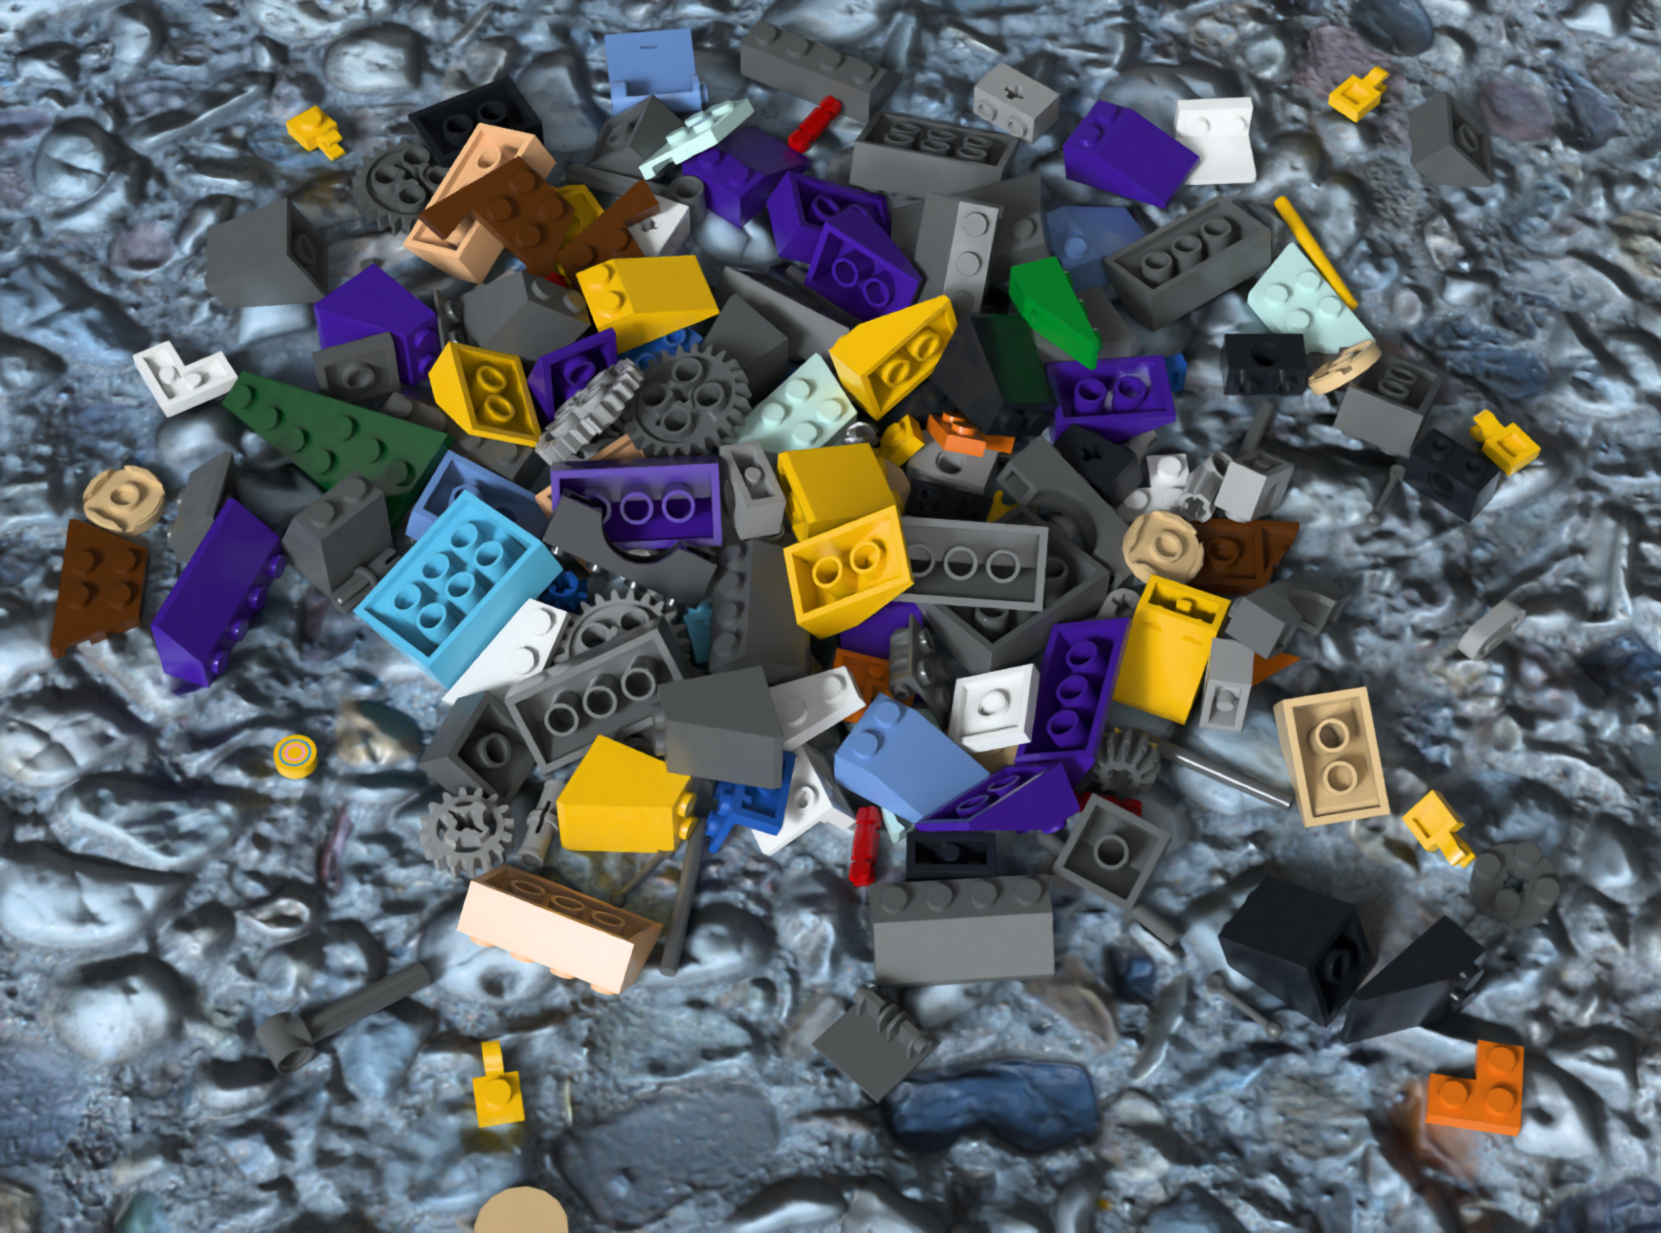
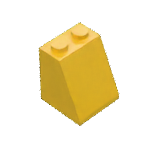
M870 443L792 450L778 454L777 481L786 498L784 511L798 543L893 505L899 507L900 513L904 511L898 491L896 489L890 490L886 481L888 472L881 455H874Z
M599 734L556 800L561 847L573 851L657 853V850H674L675 853L682 840H689L698 822V817L694 816L697 794L693 792V776L669 773L664 761Z

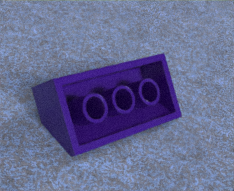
M718 455L552 462L551 464L552 510L554 511L564 488L601 504L605 531L612 542L622 550L670 548L678 540L694 547L722 546Z
M228 498L150 624L164 673L210 688L217 674L220 675L225 671L232 649L237 642H241L245 638L250 619L256 610H260L264 606L269 587L274 579L281 577L286 566V556L283 555L280 537L235 499Z
M1129 617L1053 624L1039 671L1040 679L1032 741L1019 744L1014 760L1016 764L1062 762L1072 789L1077 786L1092 767L1097 758L1132 626V621Z

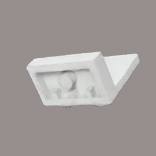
M1251 97L1177 100L1173 137L1200 156V163L1184 185L1253 183L1256 181L1257 174L1249 139V128L1253 111Z
M803 743L790 751V753L796 754L782 829L777 836L751 829L762 853L767 856H771L819 821L823 823L830 822L842 830L847 829L856 822V817L840 785L834 783V773L824 754L807 743Z

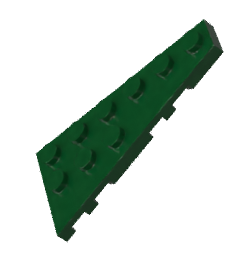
M242 371L222 402L225 407L327 491L357 470L384 492L391 536L456 438V436L245 371Z

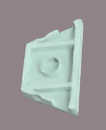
M748 98L737 101L727 100L721 104L710 106L705 112L700 111L686 119L684 122L687 127L678 128L666 136L668 143L639 166L644 178L648 180L656 176L670 162L674 161L677 165L693 155L718 144L755 112Z
M1294 243L1287 245L1249 292L1248 305L1271 333L1303 334L1306 354L1310 352L1336 354L1339 353L1340 347H1351L1365 340H1373L1376 343L1375 338Z
M815 353L744 418L747 422L745 426H735L733 428L738 436L737 439L725 437L722 441L725 445L759 440L769 463L778 462V454L785 451L833 446L845 434L847 428L856 423L857 412L821 355Z

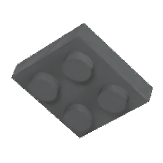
M389 331L311 352L320 395L360 406L389 398L394 392L401 391L394 342Z

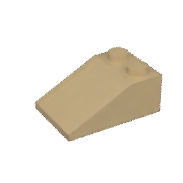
M1366 686L1285 699L1273 706L1281 751L1304 828L1391 814Z

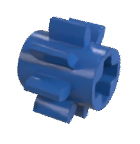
M573 570L561 571L541 593L539 602L578 615L581 608L580 602L583 601L589 605L587 580L581 579L578 581Z

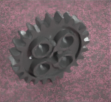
M419 135L415 137L413 143H408L407 139L403 136L400 139V145L397 146L388 140L386 141L387 149L384 151L374 147V158L363 156V166H356V177H352L354 202L358 205L359 214H366L368 224L377 221L379 231H383L388 226H391L394 236L401 229L407 230V235L410 234L418 221L417 215L425 210L450 168H441L426 145L421 142Z
M694 343L689 353H685L683 347L678 345L675 356L671 357L664 350L662 351V362L657 363L652 359L648 360L651 370L648 372L642 371L644 379L640 382V387L633 392L635 395L624 403L627 409L621 413L626 423L623 426L636 449H641L646 458H651L654 455L655 457L697 456L699 453L711 455L710 448L716 446L720 449V446H725L722 441L725 437L737 439L738 436L733 427L746 425L747 422L741 413L751 411L752 408L747 399L752 397V392L747 385L749 380L735 358L731 360L725 350L717 354L713 345H709L702 352L699 345Z

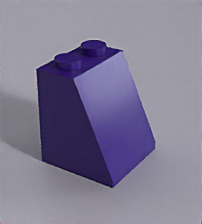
M375 263L313 305L321 350L389 331L394 342L400 383L415 386L429 377L428 373L442 353L436 313Z

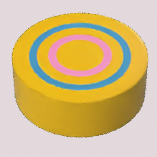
M290 735L280 740L275 746L273 757L276 768L281 775L290 779H300L308 776L316 769L318 753L315 743L310 738L303 735Z

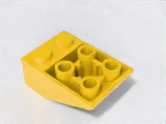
M1151 574L1132 619V626L1112 700L1185 725L1204 681L1212 637L1222 638L1231 600Z

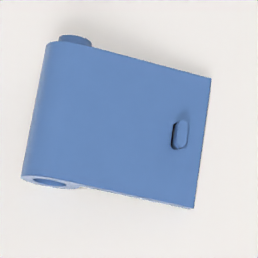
M690 28L604 35L613 116L651 95L656 96L674 114L700 112L701 104H708L706 82H699V76L696 75Z

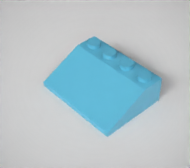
M465 489L353 612L427 676L449 691L529 598L536 600L561 573L563 568L543 542Z

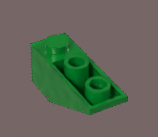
M1056 256L1012 266L1009 295L1019 316L1024 319L1026 325L1089 370L1096 369L1098 352L1102 350L1101 335L1096 327H1091L1088 321L1086 305L1081 298L1077 299L1073 291V282L1069 271L1062 269Z

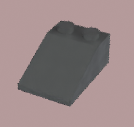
M1381 350V357L1367 370L1352 379L1333 428L1340 430L1349 439L1356 441L1365 440L1373 443L1386 454L1408 457L1447 375Z

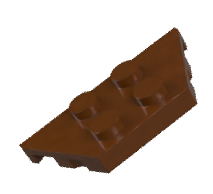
M1209 518L1204 523L1190 521L1189 523L1197 532L1195 536L1198 539L1199 545L1202 542L1204 559L1203 566L1197 575L1186 585L1210 594L1247 595L1258 588L1262 589L1269 586L1298 536L1300 523L1253 520L1241 523L1232 519Z
M69 519L50 646L53 658L67 655L66 648L89 640L91 645L108 639L114 633H123L142 625L150 565L148 548L77 519Z

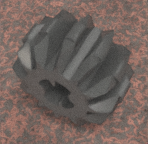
M1113 726L1110 732H1103L1096 761L1089 769V780L1099 782L1100 791L1109 789L1115 791L1116 797L1121 793H1127L1130 797L1135 798L1138 792H1149L1161 769L1158 744L1149 742L1148 733L1137 735L1133 733L1132 727L1126 732H1122Z

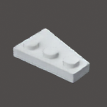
M529 598L442 698V701L453 706L459 697L488 690L507 708L503 699L512 685L550 667L571 618L569 613Z
M846 666L769 687L783 733V750L787 752L794 750L866 706L855 678Z

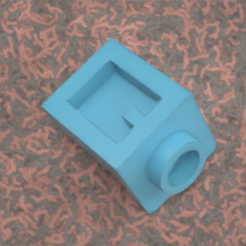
M711 603L699 604L697 610L688 608V615H684L680 621V624H685L687 639L690 640V649L695 666L709 663L713 608Z

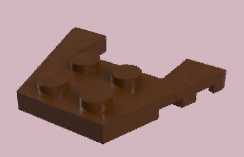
M517 156L420 212L417 218L443 241L450 236L469 213L526 265L525 272L544 278L550 276L553 271L557 254L560 252L575 208L520 156Z
M644 179L639 180L557 254L560 266L575 291L581 295L584 294L576 273L611 259L645 257L628 230V227L661 212L659 202ZM586 302V306H587L588 313H589V315L591 316V318H592V320H593L592 314H591L590 309H589V307H588V304H587V302Z

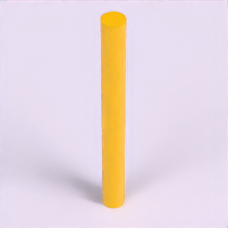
M1286 196L1276 199L1274 202L1275 208L1317 271L1347 307L1353 311L1358 306V302Z

